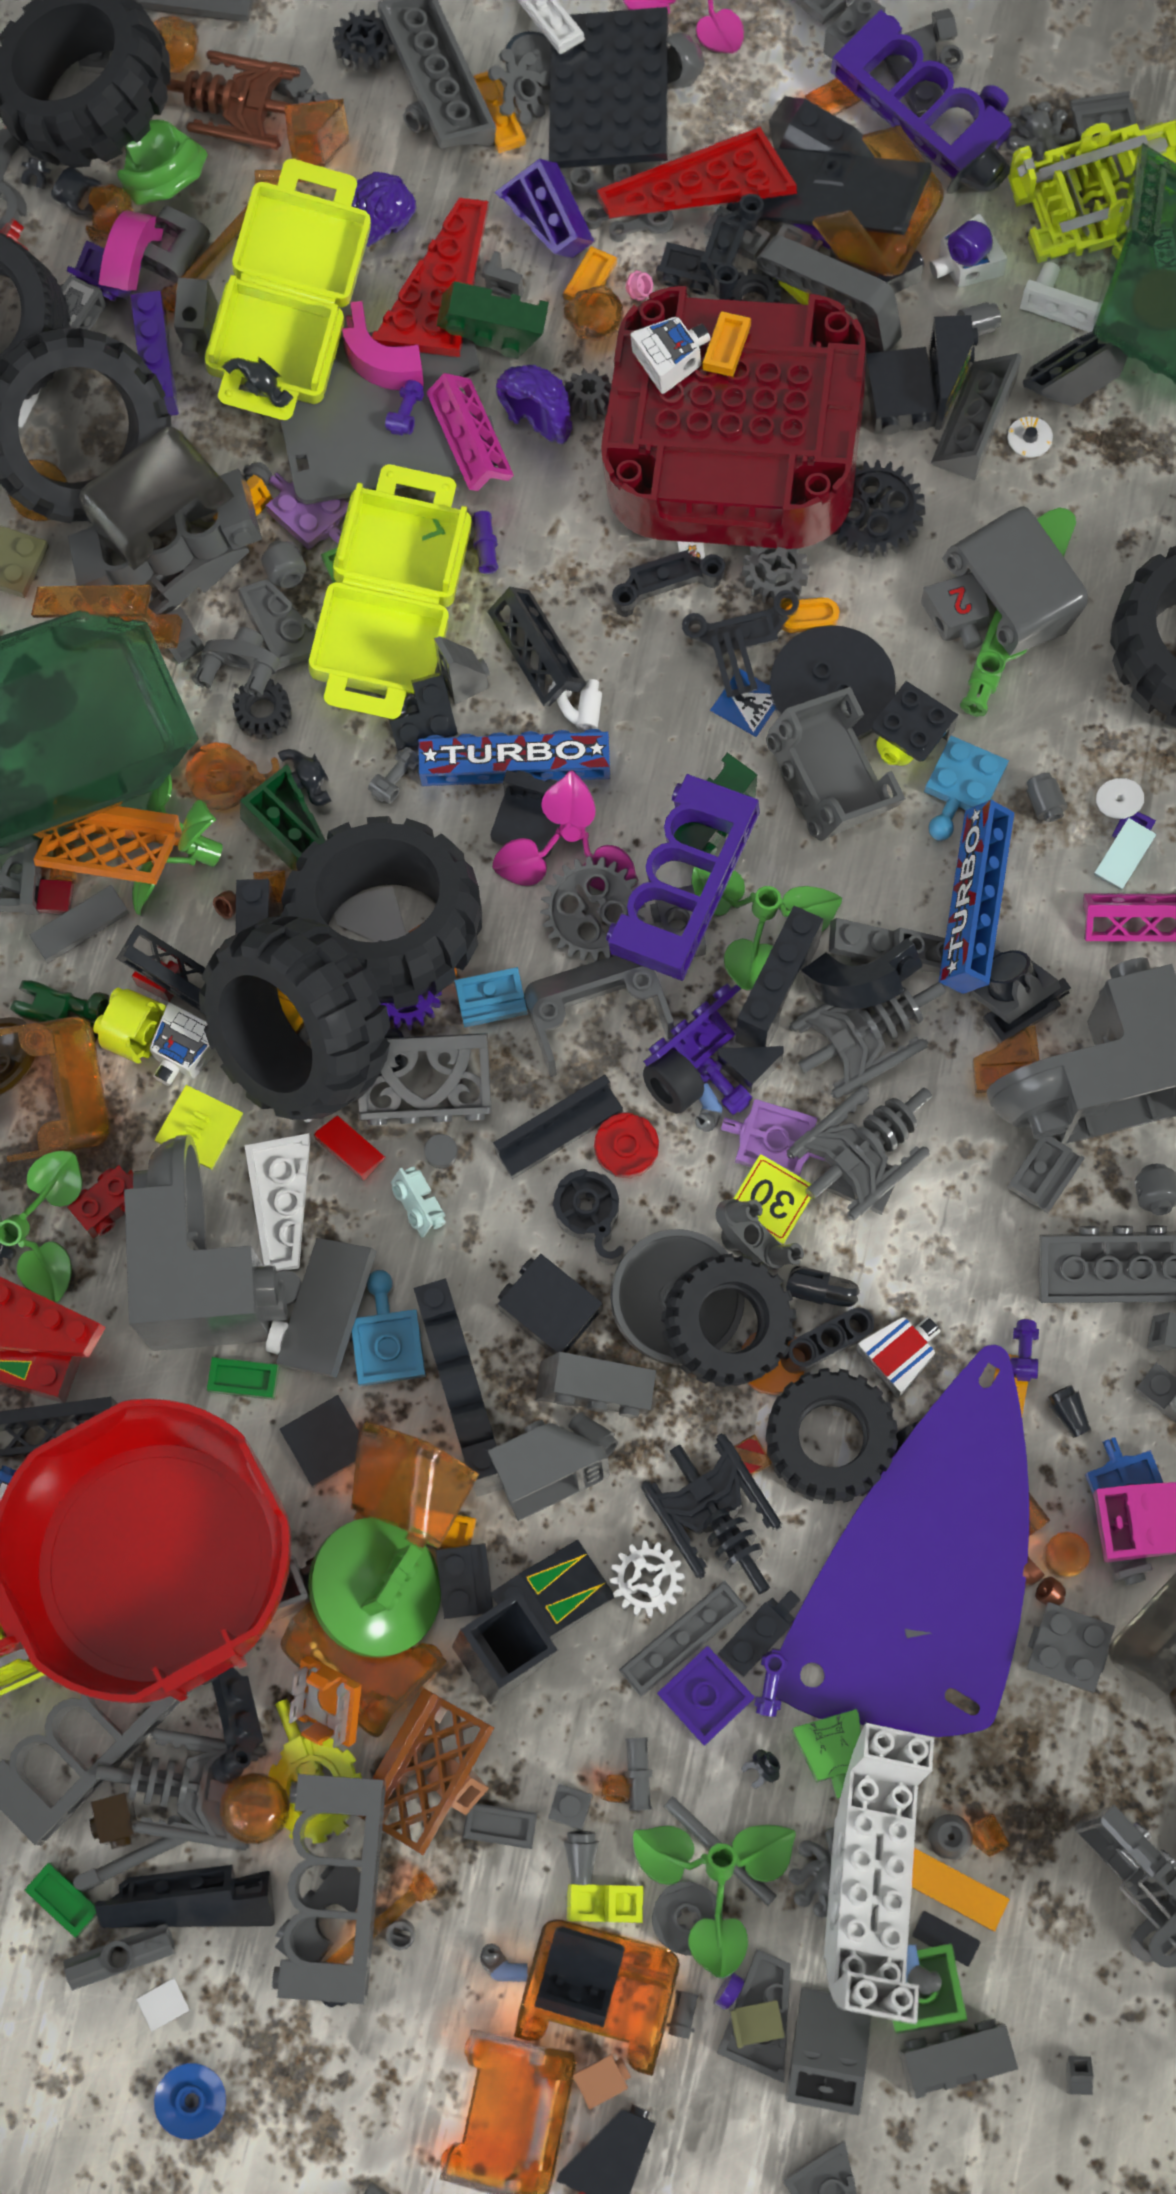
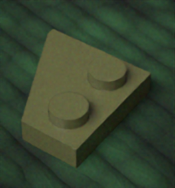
M0 525V591L25 599L49 547L46 540Z

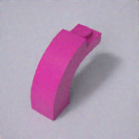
M129 210L122 212L118 216L110 231L104 249L99 285L126 291L137 290L140 264L147 245L151 241H162L163 228L155 227L156 216Z
M362 301L350 302L352 315L346 316L347 328L342 329L345 353L354 370L372 384L386 389L400 390L401 386L404 387L408 380H415L424 388L419 346L388 347L376 342L367 331Z

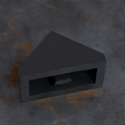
M784 1047L718 1048L717 1060L723 1066L722 1069L752 1094L782 1063Z

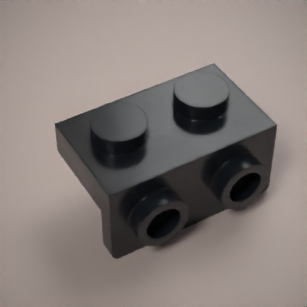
M667 242L661 263L656 268L657 279L661 281V284L667 287L686 286L690 288L691 292L705 296L707 293L715 295V288L706 271L700 270L704 251Z

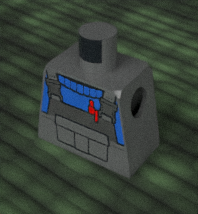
M178 277L174 329L182 342L181 353L185 356L198 357L200 345H208L218 302L208 280Z

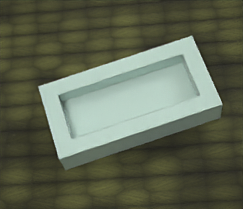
M1128 818L1094 875L1123 890L1156 837V834Z

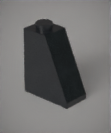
M634 2104L631 2105L630 2110L622 2107L559 2171L556 2182L585 2194H630L656 2126V2121L650 2119L652 2112Z

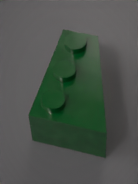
M454 281L442 294L437 327L445 329L449 334L472 340L478 346L489 347L499 351L505 357L516 359L543 335L549 302L540 300L539 305L521 302V296L511 294L510 299L491 295L492 289Z
M727 752L721 760L724 762V767L714 780L709 777L706 781L756 798L758 774ZM696 822L685 823L674 833V838L680 843L712 855L716 853L718 849L716 845L722 838L727 839L728 833Z
M288 764L240 800V819L293 871H297V860L314 841L319 845L326 842L313 814L310 813L304 801L301 789H298L292 777V771Z

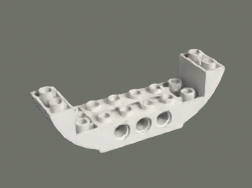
M869 1723L865 1724L853 1751L834 1823L824 1959H826L829 1989L833 2001L839 2008L916 2024L919 1986L905 1983L918 1785L932 1772L934 1737Z

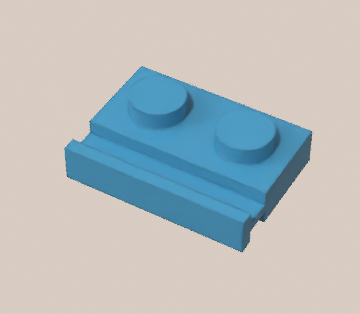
M518 967L455 980L464 1028L528 1015Z

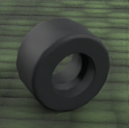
M670 1049L661 1058L644 1067L643 1078L649 1092L662 1107L675 1114L682 1113L701 1098L704 1093V1084L700 1074L694 1065L678 1051Z

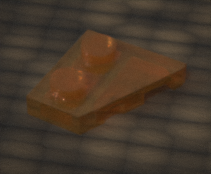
M1036 1025L1029 1026L1021 1034L1010 1040L1008 1038L991 1051H986L973 1058L975 1094L986 1093L991 1084L1006 1074L1040 1061Z

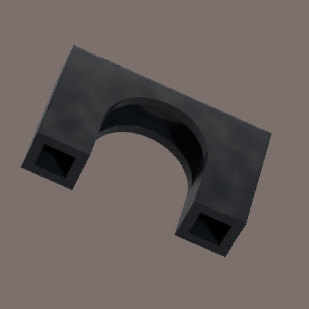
M793 906L737 1018L736 1043L745 1047H769L778 1029L780 1014L799 971L811 963L819 946L823 918Z

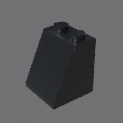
M519 1591L461 1628L452 1645L453 1650L490 1705L518 1687L558 1651Z

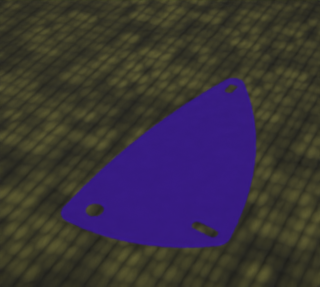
M998 1345L983 1347L942 1393L894 1455L886 1472H882L880 1475L881 1479L871 1488L840 1536L814 1581L780 1648L782 1655L788 1660L787 1670H783L779 1675L777 1699L818 1719H825L857 1709L860 1725L865 1726L866 1723L933 1737L979 1732L987 1729L994 1722L1006 1686L1020 1625L1026 1583L1023 1569L1028 1561L1029 1482L1023 1421L1010 1357L1007 1351ZM990 1363L1000 1369L992 1385L984 1388L979 1384V1378L987 1364ZM905 1629L928 1632L930 1634L907 1638ZM808 1663H816L824 1671V1680L817 1687H808L801 1681V1669ZM953 1688L978 1703L980 1707L978 1714L969 1715L945 1699L946 1690Z

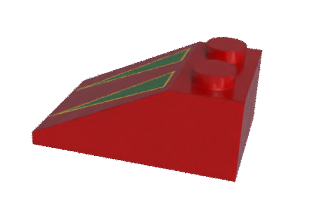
M19 1350L0 1351V1385L65 1403L82 1357L52 1355L47 1352L22 1353Z

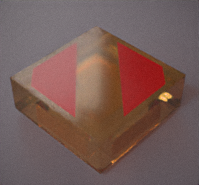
M755 1434L734 1445L752 1476L772 1465L771 1460H769Z

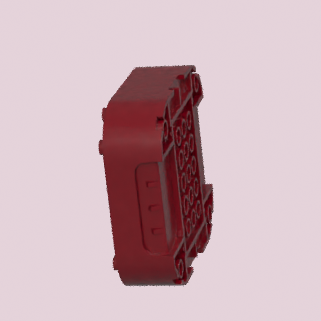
M675 286L648 294L649 299L638 307L634 304L624 316L618 331L610 398L601 444L607 496L611 509L618 520L631 531L651 539L764 548H804L817 544L832 535L846 519L852 503L864 402L865 336L857 318L853 319L845 311V306L841 303L816 294H809L808 305L688 298L686 286ZM721 311L751 318V327L733 377L703 370V360ZM673 317L680 318L687 330L701 323L704 324L709 332L710 341L699 346L701 365L666 393L661 394L633 353L630 333Z

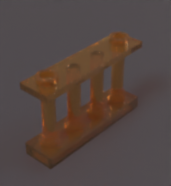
M150 585L38 586L31 616L34 618H57L65 625L61 644L66 649L177 648L183 621L178 614L156 615L148 607L152 591Z

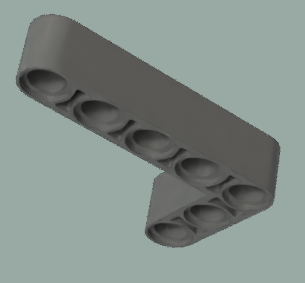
M775 235L756 258L758 267L765 274L808 294L831 298L844 305L846 311L857 315V320L865 336L866 353L891 351L902 338L895 293L892 287L885 281L781 235Z

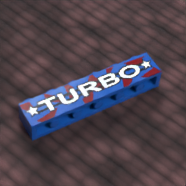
M588 729L583 733H570L566 730H558L552 734H539L528 731L523 732L521 735L493 733L489 736L476 737L473 734H462L456 738L431 735L426 739H419V776L421 785L503 783L507 770L512 772L518 770L525 771L534 778L543 781L547 779L559 781L571 770L581 780L610 779L609 732H602L599 729Z
M991 799L966 810L964 814L939 982L962 994L987 986L990 983L1015 813Z

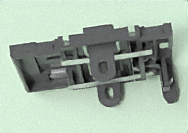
M1115 1805L1087 1813L1075 1825V1830L1123 1881L1119 1889L1147 1917L1131 1935L1130 1946L1133 1954L1144 1962H1156L1158 1965L1166 1968L1176 1967V1949L1170 1955H1165L1173 1946L1176 1947V1861L1166 1851L1162 1849L1158 1851L1149 1841L1152 1837L1146 1828L1138 1822L1134 1824L1130 1822ZM1123 1886L1136 1898V1900H1137L1151 1915H1149V1914L1130 1896V1894L1123 1888ZM1165 1895L1167 1899L1164 1901L1161 1896ZM1152 1931H1156L1149 1941V1950L1144 1949L1143 1940Z

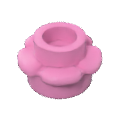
M637 270L628 276L626 291L632 299L643 301L646 297H649L648 294L652 293L653 281L649 274Z

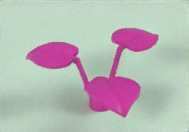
M623 0L629 10L668 7V14L670 13L669 4L677 1ZM708 0L710 16L702 17L697 23L696 36L698 41L705 48L715 52L729 54L737 52L741 48L744 38V29L740 18L730 9H722L715 14L713 0Z
M573 770L569 771L561 780L552 785L543 796L542 810L553 823L561 824L544 849L538 852L536 844L530 839H515L499 849L492 864L494 871L510 882L522 886L534 885L539 883L547 872V864L542 857L547 855L560 837L569 842L581 839L586 858L587 856L592 857L594 865H597L599 859L604 857L607 868L615 861L618 863L617 873L625 868L629 870L625 878L626 881L634 878L637 879V883L639 881L631 857L620 847L604 845L597 848L594 855L591 853L588 842L589 834L585 830L595 817L596 807L589 789ZM595 878L591 881L590 886L604 892L605 882L602 878Z

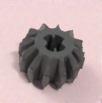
M583 368L581 371L582 375L572 373L571 381L566 382L564 387L565 391L568 392L571 416L579 413L581 421L586 416H591L595 422L597 414L603 416L607 414L612 383H609L607 374L599 376L597 368L592 373H587V370Z

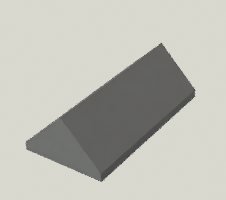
M1019 353L972 363L931 463L935 467L972 480L976 479L1016 383L1022 359Z

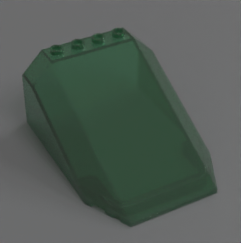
M79 610L0 636V856L158 789L174 767L180 763L184 755L199 740L147 622L138 620L126 621L121 617L115 616L107 618L89 615V612Z

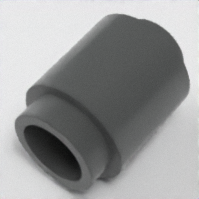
M984 302L960 309L957 312V316L971 315L972 327H977L978 336L992 333L995 331V328L1001 326L1000 310L995 303L989 304Z
M1041 773L1029 779L1026 792L1038 820H1045L1047 823L1062 818L1064 816L1063 812L1068 806L1057 780L1052 778L1050 773Z

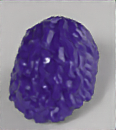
M373 172L357 180V187L351 207L364 210L370 216L371 227L366 247H369L380 241L385 235H389L391 231L392 233H398L400 230H403L416 212V200L399 176L384 172Z
M531 364L510 367L505 370L497 379L495 387L498 400L508 413L509 421L519 424L520 419L526 418L534 431L540 433L549 442L556 441V443L564 445L570 437L573 427L570 420L571 408L568 402V392L565 391L562 380L547 369Z

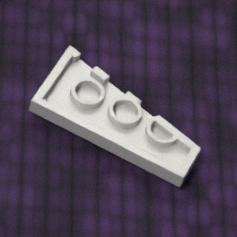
M309 1133L244 1145L264 1265H275L277 1272L298 1269L300 1265L311 1140Z

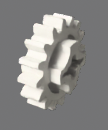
M643 1541L642 1549L638 1551L633 1544L629 1545L630 1555L626 1556L620 1552L618 1557L622 1562L621 1566L612 1565L611 1568L612 1571L618 1574V1577L610 1579V1585L619 1586V1589L613 1593L614 1598L624 1597L625 1600L622 1603V1608L625 1610L630 1605L634 1606V1616H638L641 1609L646 1610L648 1618H652L653 1609L658 1608L662 1615L665 1614L664 1604L669 1603L675 1606L677 1601L672 1595L674 1593H683V1588L676 1585L677 1582L685 1580L684 1574L676 1573V1569L681 1566V1561L671 1562L670 1559L673 1551L670 1549L664 1554L661 1553V1543L658 1542L654 1549H649L647 1541ZM644 1557L656 1558L663 1562V1564L661 1563L656 1566L647 1563ZM632 1563L635 1569L633 1578L624 1583L625 1572ZM646 1571L649 1576L657 1575L653 1579L652 1587L648 1588L646 1583L638 1584L642 1580V1572ZM670 1576L669 1589L663 1596L660 1590L661 1582ZM637 1593L646 1595L651 1602L639 1601L631 1595Z

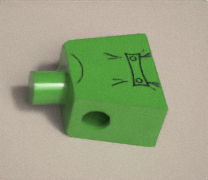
M857 1709L792 1729L795 1741L816 1783L831 1779L837 1799L841 1798L849 1763L861 1734Z

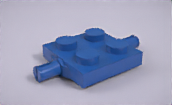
M1116 1437L1102 1442L1110 1461L1103 1467L1085 1474L1092 1494H1094L1096 1489L1164 1483L1151 1450L1135 1456H1123Z

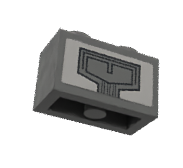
M70 275L66 282L61 284L62 293L67 299L66 304L69 305L71 328L91 330L106 307L101 289Z

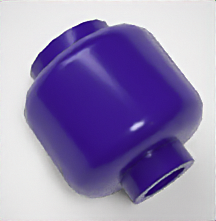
M969 220L963 223L948 238V250L951 258L964 267H972L979 263L990 253L993 247L992 233L989 227L976 220Z

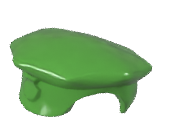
M150 120L151 130L138 143L133 140L125 146L126 159L124 170H118L117 176L122 184L123 194L129 197L136 205L172 198L200 177L203 165L207 159V151L200 144L165 120Z

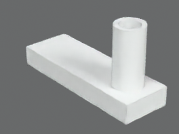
M1053 262L1044 263L1037 281L1028 280L1020 309L1087 332L1109 328L1115 308L1053 288L1060 273V268L1057 264Z

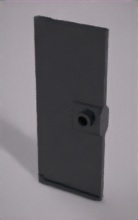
M774 148L796 183L797 194L762 198L764 207L763 214L759 220L905 235L930 176L932 166L930 162L856 156L846 150L830 149L827 153ZM740 201L727 203L726 209L734 212L739 209Z

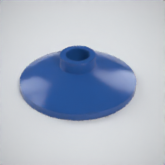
M186 2063L171 2069L159 2082L154 2096V2110L160 2125L172 2136L184 2140L198 2139L209 2134L217 2127L224 2115L227 2101L225 2087L220 2077L205 2065ZM190 2093L196 2094L199 2099L198 2105L194 2108L189 2107L186 2103V2098Z

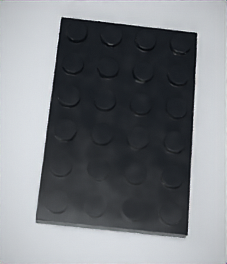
M668 7L569 14L584 33L585 40L562 54H559L551 44L549 161L557 163L560 169L668 161V43L666 42V38L669 37Z

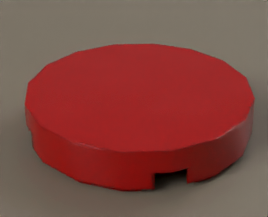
M624 1112L609 1117L600 1125L595 1135L594 1151L598 1163L606 1172L615 1177L629 1179L640 1176L652 1168L658 1157L659 1139L656 1129L647 1119L642 1116L633 1115V1113Z

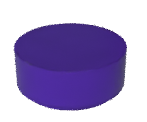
M994 85L984 86L979 94L983 100L985 110L991 105L997 111L1003 112L1009 102L1005 91Z
M735 1973L729 1975L719 1988L713 2003L723 2010H728L742 1990L744 1979Z

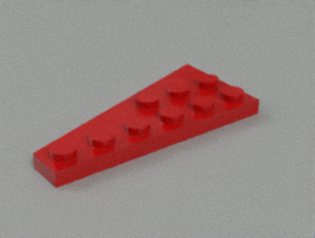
M761 127L597 189L598 200L609 218L738 202L747 194H756L761 198L797 194L796 183Z
M458 198L442 223V229L438 236L430 242L426 255L422 260L418 261L397 294L398 299L391 310H387L383 323L377 331L373 332L371 337L376 342L388 347L418 345L419 352L460 357L464 337L449 334L445 329L437 327L436 324L442 294L454 281L474 285L489 210L488 201Z
M0 1277V1351L19 1350L22 1353L47 1352L52 1355L90 1357L106 1327Z

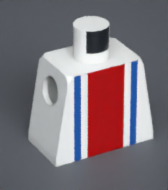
M902 1317L858 1343L856 1351L892 1393L899 1398L934 1357L936 1352L928 1342L940 1333V1329L929 1317H926L916 1327L905 1317Z

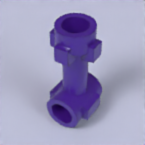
M408 380L404 387L401 386L399 394L403 400L398 413L389 412L387 414L385 428L391 431V434L411 435L414 430L415 419L414 416H410L414 404L417 401H422L424 396L423 386L415 380Z
M711 1057L708 1058L697 1068L702 1081L706 1083L710 1080L725 1096L720 1102L732 1115H735L737 1112L741 1113L750 1105L748 1102L753 1099L752 1096L741 1084L734 1088L720 1072L723 1068L718 1060L714 1061Z
M1022 1319L1017 1322L1016 1328L1014 1327L1013 1339H1019L1018 1358L1011 1357L1010 1361L1014 1378H1017V1381L1031 1382V1379H1038V1359L1032 1358L1033 1340H1039V1329H1037L1035 1321Z
M772 1648L771 1651L767 1652L766 1655H762L761 1665L765 1667L766 1674L762 1696L755 1697L754 1706H757V1714L776 1717L777 1710L781 1709L782 1702L776 1699L779 1675L783 1670H787L788 1660L784 1658L780 1649Z

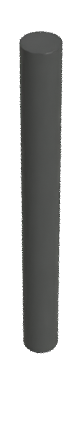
M674 1796L664 1805L708 1850L712 1846L722 1843ZM735 1865L733 1874L769 1906L777 1895L762 1881L752 1879L747 1874L745 1865L742 1867Z

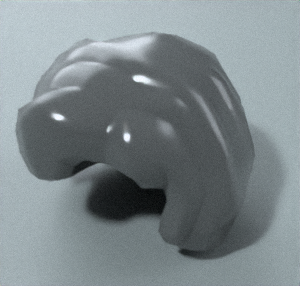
M685 33L671 34L666 38V42L670 44L668 47V87L683 89L694 84L705 66V59L700 46L689 35Z

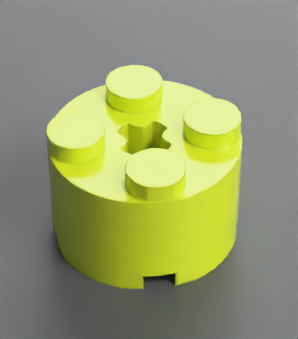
M119 987L114 989L110 996L109 1005L104 1014L96 1019L93 1027L94 1033L98 1034L100 1046L138 1064L142 1063L140 1061L141 1057L148 1059L152 1055L150 1046L166 1006L131 989L123 990Z

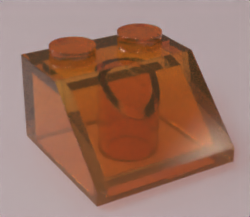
M344 99L284 105L287 137L292 159L325 168L350 141Z

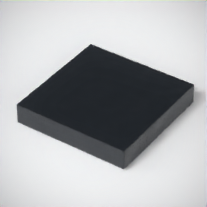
M339 1395L334 1396L279 1429L313 1488L372 1454Z

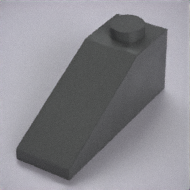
M441 636L434 639L439 670L443 674L446 689L455 705L488 689L487 676L490 675V671L483 658L478 660L473 650Z

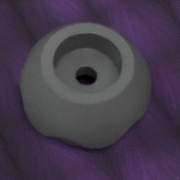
M945 1814L938 1817L932 1824L928 1832V1839L936 1855L941 1858L956 1860L965 1856L971 1848L973 1833L968 1822L962 1817ZM950 1833L954 1835L953 1840L948 1839Z

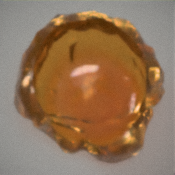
M176 16L161 17L154 24L166 41V50L170 54V72L181 73L196 55L199 36L191 22Z
M113 184L93 187L90 191L88 202L94 207L95 212L92 215V225L87 224L85 231L93 242L107 241L118 216L126 210L133 211L130 195L124 189Z
M606 285L578 291L575 294V298L568 301L563 309L564 318L568 320L576 335L585 341L609 340L619 330L624 318L623 305L619 297Z

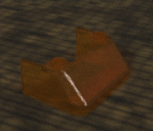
M900 125L867 133L862 137V140L875 158L926 162ZM931 170L905 235L866 231L851 210L816 217L812 223L840 259L886 277L899 275L904 271L943 202V186Z
M76 1016L0 1029V1036L18 1033L20 1045L27 1054L32 1056L49 1054L61 1120L50 1121L41 1126L37 1135L39 1149L10 1154L6 1156L7 1162L42 1157L54 1151H74L104 1143L110 1135L111 1127L95 1038L90 1022L83 1017Z

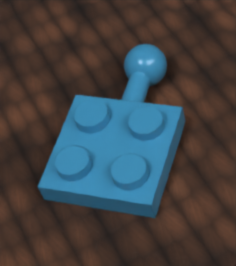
M950 736L924 790L925 793L947 802L941 815L935 816L930 821L928 826L930 835L939 841L948 839L954 831L952 819L958 807L968 810L990 800L1005 772L1009 760L954 736Z
M375 1270L370 1273L366 1285L369 1292L375 1296L377 1315L356 1318L352 1328L358 1385L362 1387L426 1377L417 1310L390 1313L388 1293L393 1286L392 1277L384 1270Z

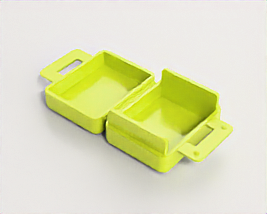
M288 159L283 164L277 186L266 182H259L254 185L232 259L234 275H231L229 281L225 284L204 358L206 371L211 376L222 379L218 398L223 404L280 420H288L293 415L297 400L310 404H317L323 400L344 327V315L339 307H345L351 301L371 227L369 214L364 210L351 207L357 187V181L352 175L296 159ZM298 179L335 189L334 201L295 191ZM258 357H260L281 375L280 378H277V388L280 391L285 389L294 398L283 408L275 407L268 397L261 395L257 397L251 392L240 390V384L243 385L246 381L242 372L237 369L229 374L222 368L223 364L232 358H243L258 362Z
M388 464L383 466L380 471L376 491L363 488V483L357 482L356 489L350 496L333 563V576L336 582L330 584L326 590L309 657V673L311 677L318 681L327 682L324 700L328 705L387 719H396L401 714L405 696L407 697L409 693L414 694L411 680L437 673L439 665L434 639L439 636L446 637L449 614L445 607L452 605L455 599L472 523L466 506H461V510L451 508L456 490V483L452 478ZM396 484L435 492L433 504L394 495ZM437 519L446 534H440L422 541V536L437 531L432 520ZM345 688H354L358 690L385 695L386 697L385 699H381L377 697L345 691Z

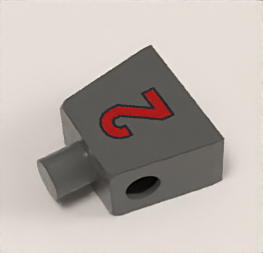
M968 573L924 587L921 603L943 639L950 641L961 637L966 650L979 647L983 643L979 631L987 628L990 615L985 591L972 573Z

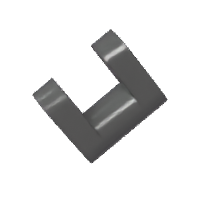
M164 206L156 217V223L160 228H163L164 232L175 237L167 251L149 243L144 251L140 265L169 281L177 283L178 277H183L210 238L211 233L200 221L172 207Z

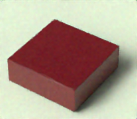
M40 879L37 911L39 913L64 914L71 910L73 882Z

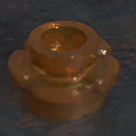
M608 1775L606 1781L599 1783L603 1800L613 1803L629 1801L632 1785L627 1783L625 1776Z

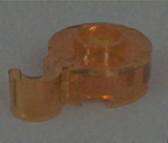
M214 742L202 746L200 752L194 755L191 761L189 759L185 775L191 793L196 800L204 801L209 809L226 810L238 805L240 800L249 793L252 786L258 787L281 768L278 759L273 757L270 760L272 764L271 771L261 774L258 772L254 761L246 759L243 754L232 748L230 744ZM217 773H223L224 775L220 780L212 779L216 778Z

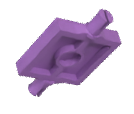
M279 473L272 475L269 483L276 487L280 494L266 505L267 513L308 550L319 541L329 537L338 544L341 535L339 528L345 520L349 503L342 498L313 504H303L296 498L293 482L288 483Z
M754 1099L751 1112L744 1120V1123L727 1117L723 1120L721 1131L739 1135L740 1146L735 1163L752 1168L759 1155L762 1154L800 1177L803 1165L809 1157L827 1162L824 1158L809 1152L800 1160L797 1157L794 1159L788 1158L786 1155L787 1150L793 1146L794 1142L816 1126L817 1117Z

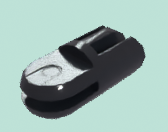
M795 1266L791 1269L786 1285V1291L790 1290L792 1297L820 1305L828 1303L841 1307H852L857 1303V1295L860 1294L858 1285L851 1280L831 1276V1272Z

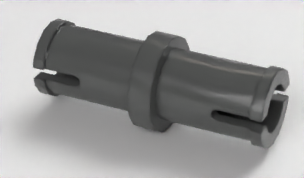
M648 1737L625 1739L628 1771H625V1778L629 1780V1811L651 1810L649 1777H653V1772L649 1770Z

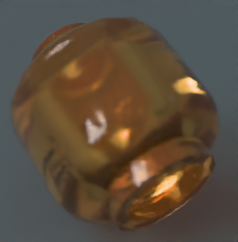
M1066 1531L1056 1534L1047 1542L1043 1549L1042 1557L1045 1567L1052 1575L1057 1578L1069 1579L1076 1577L1085 1570L1089 1564L1091 1554L1084 1538L1077 1533Z

